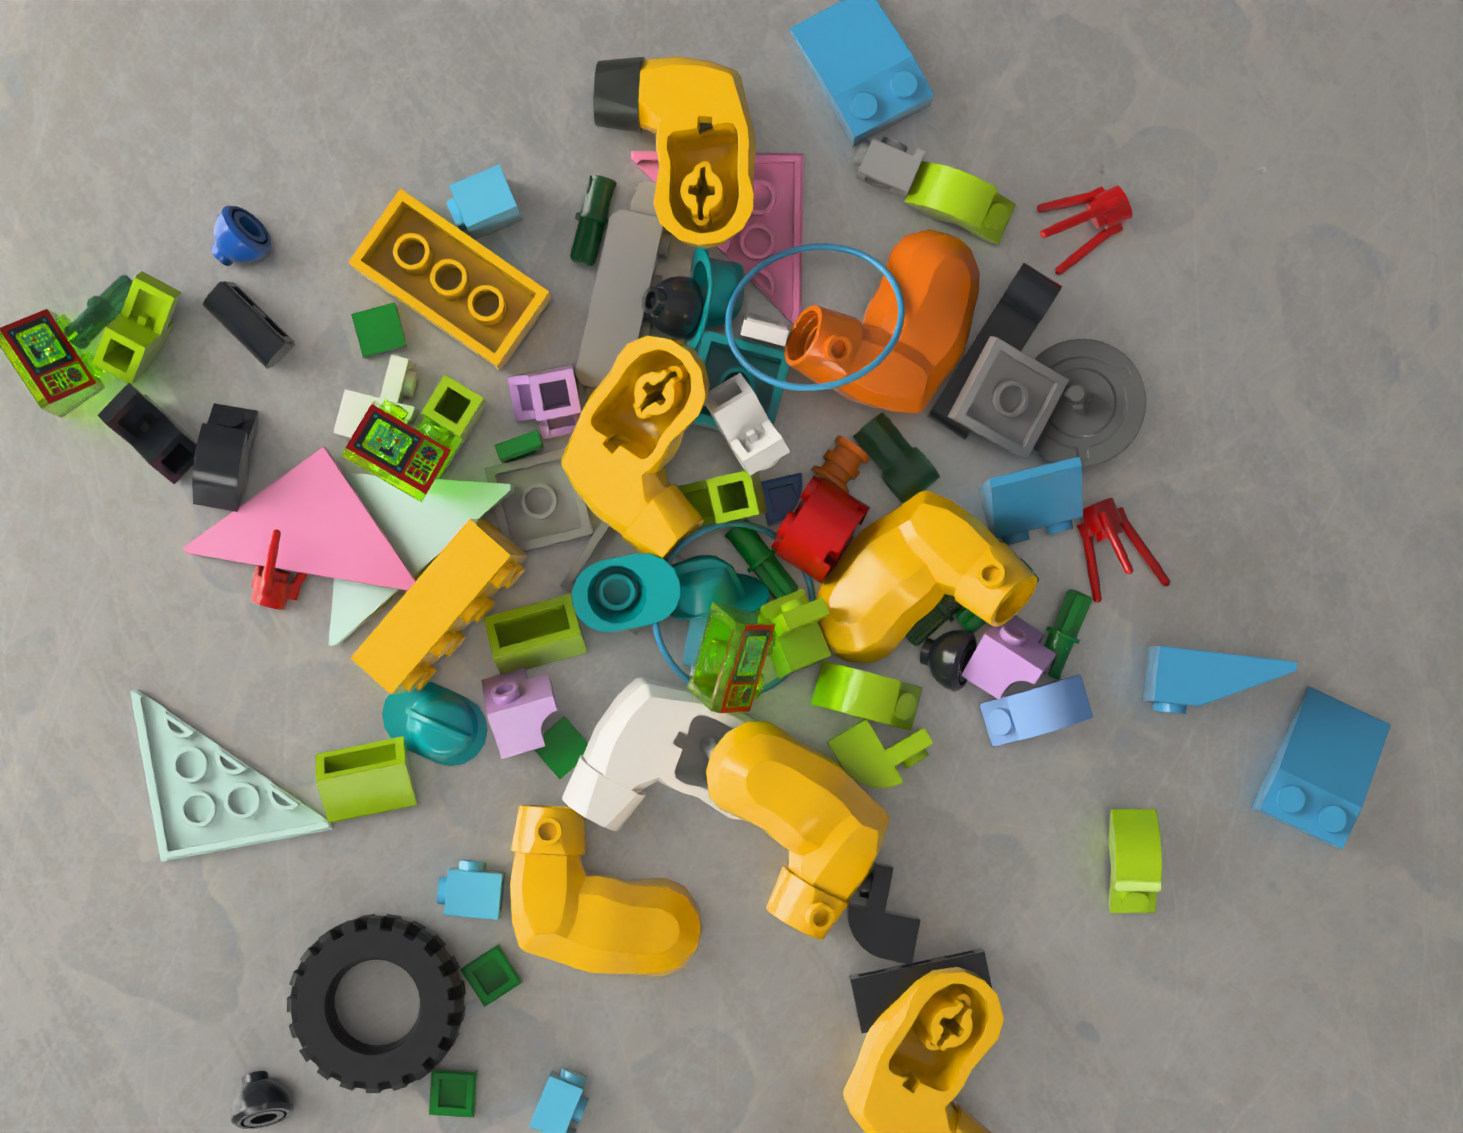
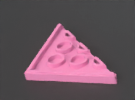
M631 151V160L656 184L659 169L657 152ZM755 153L753 212L740 232L723 245L716 246L731 262H738L742 265L744 276L768 257L783 250L802 245L803 153ZM802 252L773 262L750 280L792 325H794V322L802 313Z
M325 447L316 451L241 505L238 512L233 511L183 547L187 553L192 555L265 566L272 531L278 529L281 532L276 569L406 591L417 581L331 453Z

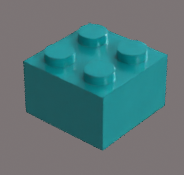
M705 330L698 355L705 363L710 383L708 391L741 373L754 391L768 419L774 426L784 388L768 384L746 370L733 354L726 335ZM734 338L741 354L753 367L772 378L786 382L790 366L785 362L783 350ZM704 405L699 416L691 425L721 433L708 408Z

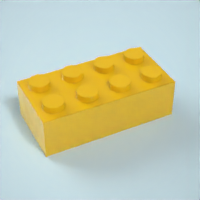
M401 188L348 262L355 271L499 371L503 370L552 300L548 290Z
M469 519L351 656V659L390 694L410 693L415 688L418 691L422 690L437 673L433 666L444 654L450 657L465 641L466 636L462 633L473 620L479 623L493 609L496 603L491 598L502 586L506 589L510 588L523 574L525 568L521 563L528 555L502 534L489 520Z

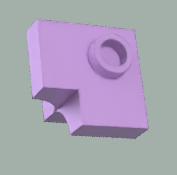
M574 364L507 376L516 422L537 420L542 440L573 433L583 410Z
M1015 615L1002 626H992L984 634L961 676L1000 700L1016 681H1027L1035 685L1049 669L1057 654L1040 644L1045 635L1044 633Z
M525 668L481 680L487 717L501 759L545 747L542 723L548 715L558 711L549 673L528 678Z

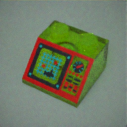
M45 309L1 327L0 348L40 408L58 417H63L106 388L99 376L104 374V371L92 364L93 354L90 351L83 354L74 341L80 335L70 319L65 314L58 317L56 313Z
M385 399L382 404L374 400L341 456L422 502L452 450L453 446L445 442L449 435L428 422H425L421 428L406 419L409 412L391 400Z
M712 602L687 689L711 712H750L753 700L759 698L763 689L764 675L762 669L766 656H770L773 653L776 645L777 633L774 630L776 624L764 614Z

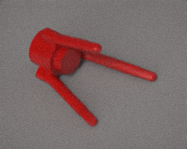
M1119 185L1106 191L1101 186L1088 193L1053 200L1037 206V211L1043 213L1088 203L1086 204V211L1041 230V238L1058 234L1088 220H1091L1097 229L1104 226L1102 231L1055 268L1057 275L1063 274L1070 267L1074 266L1109 237L1122 232L1123 227L1121 223L1132 218L1131 205Z
M1113 497L1083 509L1082 518L1084 522L1077 525V528L1083 540L1089 582L1095 603H1100L1102 596L1092 536H1095L1098 543L1109 539L1125 573L1129 575L1133 573V567L1118 536L1124 531L1162 585H1170V579L1129 522L1124 508H1117Z
M274 529L265 566L255 565L250 586L253 588L250 601L261 606L285 610L288 599L298 600L301 585L308 574L297 572L293 581L289 582L290 573L275 568L281 532L278 529Z

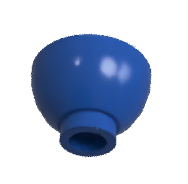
M228 205L221 210L214 224L213 235L215 243L211 246V252L219 262L226 266H231L234 262H254L263 258L271 251L269 233L254 215L238 206Z

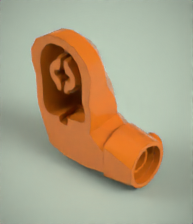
M930 229L905 235L891 251L886 268L892 273L902 291L905 305L902 332L893 350L876 368L851 383L832 388L848 400L880 410L919 413L925 409L942 381L953 370L964 353L979 293L980 271L972 250L960 238ZM883 275L879 289L871 299L862 323L855 317L818 305L809 306L794 322L787 338L784 351L785 362L810 380L820 384L852 375L875 360L892 338L898 319V303L888 279Z

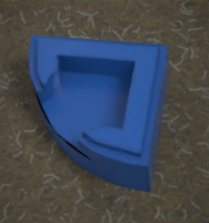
M802 473L761 482L768 512L764 513L767 527L784 520L787 514L796 507L802 492Z

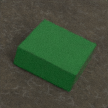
M395 302L351 314L364 359L408 347Z
M537 429L494 445L502 463L525 458L541 452L545 448Z
M565 716L543 734L545 747L534 750L559 779H562L576 766L580 755H584L588 745L587 740Z
M497 944L460 969L484 1007L523 983V979L500 944Z
M434 1068L431 1071L429 1115L474 1118L476 1114L478 1070Z

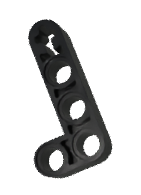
M1023 263L927 417L966 440L972 430L949 418L948 415L989 337H997L1022 351L1063 286Z

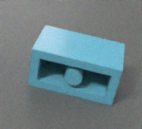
M500 164L449 185L454 198L447 200L446 203L458 229L463 232L468 230L474 240L523 220Z

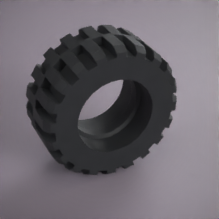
M375 914L360 916L327 931L300 958L301 963L298 969L293 971L289 983L292 986L291 996L287 998V1012H291L292 1023L289 1025L292 1038H298L302 1046L299 1052L305 1061L308 1062L311 1059L319 1067L317 1073L326 1080L332 1077L341 1082L339 1087L351 1091L355 1088L366 1089V1093H380L385 1089L399 1090L407 1087L415 1080H421L429 1074L454 1045L465 1016V983L460 978L458 972L460 966L455 956H450L444 947L446 943L438 935L433 936L425 930L426 926L416 921L409 922L403 920L401 916L391 914L386 916H375ZM369 960L392 962L403 968L416 984L420 998L417 1020L412 1029L396 1042L386 1045L362 1043L352 1037L338 1019L335 1010L337 987L347 971L361 962Z

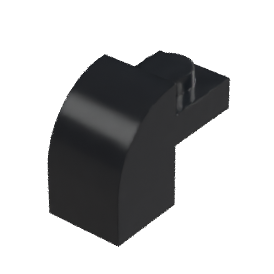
M128 383L97 415L109 428L132 445L150 466L171 483L175 484L194 465L197 443L146 394L143 395L132 384Z
M213 404L208 422L202 423L198 436L192 476L193 504L238 512L248 481V452L258 425L257 410Z
M874 862L872 872H869L866 879L860 885L859 897L867 898L865 906L852 903L847 906V920L850 930L859 945L868 953L885 960L912 965L921 920L917 916L886 910L894 868L892 865Z

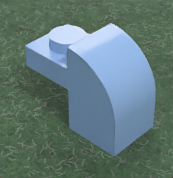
M1081 674L1004 696L1000 700L994 699L979 704L992 747L1032 738L1093 718Z

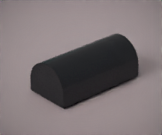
M220 281L207 295L202 304L266 369L278 363L295 346L294 341L234 282Z

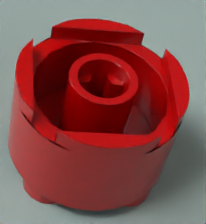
M814 475L801 494L800 498L802 500L795 512L790 511L776 532L778 535L771 548L776 551L777 556L822 584L854 538L856 526L858 524L862 525L871 507L827 479H820Z

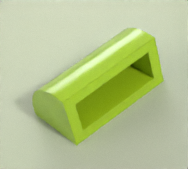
M571 593L483 617L492 656L500 674L522 668L527 670L588 653L581 624L572 605Z
M404 736L315 754L316 784L328 823L417 805L413 772Z

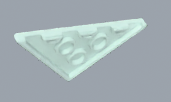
M344 473L415 578L419 577L469 519L483 520L488 512L505 497L508 498L514 492V485L435 479L428 493L425 494L395 476ZM410 477V478L414 479L415 481L421 483L422 485H425L426 482H427L428 479H429V478H427L426 481H425V483H424L423 481L420 480V478L417 479V478H414V477ZM334 578L329 645L341 646L346 641L345 639L363 623H367L393 600L392 598L400 589Z
M141 690L130 691L161 862L334 829L333 822L328 823L327 818L156 700Z

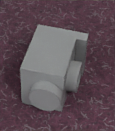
M883 137L880 142L873 138L871 141L863 138L853 160V164L860 166L856 179L906 199L926 151L917 148L913 156L906 153L908 147L897 140Z

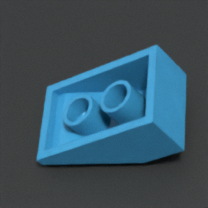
M842 0L790 28L793 38L852 147L861 143L863 138L867 140L931 106L934 98L933 91L914 56L877 0Z
M1080 457L990 478L978 488L988 530L997 539L1002 538L1003 543L1007 545L1030 540L1028 531L1046 527L1047 535L1074 529L1072 520L1083 517L1082 464Z
M1167 646L1148 647L1142 701L1153 702V711L1186 714L1187 706H1201L1297 671V662Z
M1307 686L1251 809L1329 846L1343 849L1362 809L1391 725Z

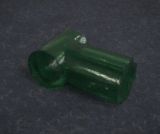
M883 412L864 425L852 437L882 472L881 478L903 504L919 492L925 491L941 478L926 456L917 447H911L901 432Z

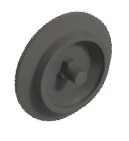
M1073 339L1057 343L1041 352L1035 358L1036 361L1069 379L1033 448L1037 453L1054 463L1080 457L1082 467H1091L1117 457L1133 442L1144 421L1146 391L1139 371L1124 353L1101 341Z

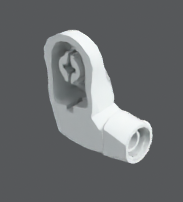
M646 677L636 678L617 695L597 723L584 755H580L562 800L583 817L604 828L619 831L646 796L644 789L659 781L676 791L698 797L730 819L742 820L720 810L709 797L706 769L713 749L726 733L747 721L758 720L742 712L720 713L723 700L697 689L676 686Z

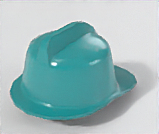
M698 247L695 248L692 256L690 277L700 286L703 307L697 325L684 337V343L694 348L695 351L702 340L705 328L725 324L729 300L739 282L744 278L741 264L710 258L707 249ZM744 288L736 301L732 320L738 315L743 306Z
M636 553L601 560L587 566L577 576L572 589V605L580 620L588 627L601 632H617L652 625L666 619L676 609L681 596L680 580L675 569L665 559L651 553Z
M697 555L672 565L678 575L681 586V596L677 607L669 615L672 618L692 620L706 617L748 615L760 610L763 604L768 603L770 592L759 579L746 574L736 573L732 565L717 556Z
M429 682L420 691L415 688L410 693L389 694L384 703L382 712L383 723L390 738L404 736L407 750L435 763L447 766L465 764L476 757L485 745L488 730L486 718L479 706L467 697L438 684Z

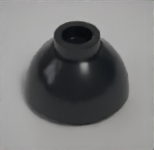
M675 276L667 278L655 287H649L642 298V308L645 313L649 314L654 326L666 336L674 339L687 336L697 325L702 313L703 298L698 283L691 277Z
M952 630L942 634L935 640L927 638L921 650L920 663L928 666L931 675L940 685L948 690L957 692L968 681L961 675L977 648L976 637L972 631Z
M256 1071L246 1074L241 1078L243 1086L235 1094L230 1113L233 1125L242 1129H258L287 1119L294 1110V1104L288 1092L279 1083L269 1079L268 1072Z

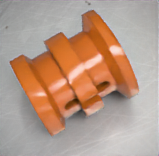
M838 435L834 440L835 448L832 451L827 450L822 458L825 460L821 467L813 466L811 471L820 479L825 478L849 493L850 491L846 484L850 479L855 480L860 474L859 466L861 463L867 464L870 457L853 442Z

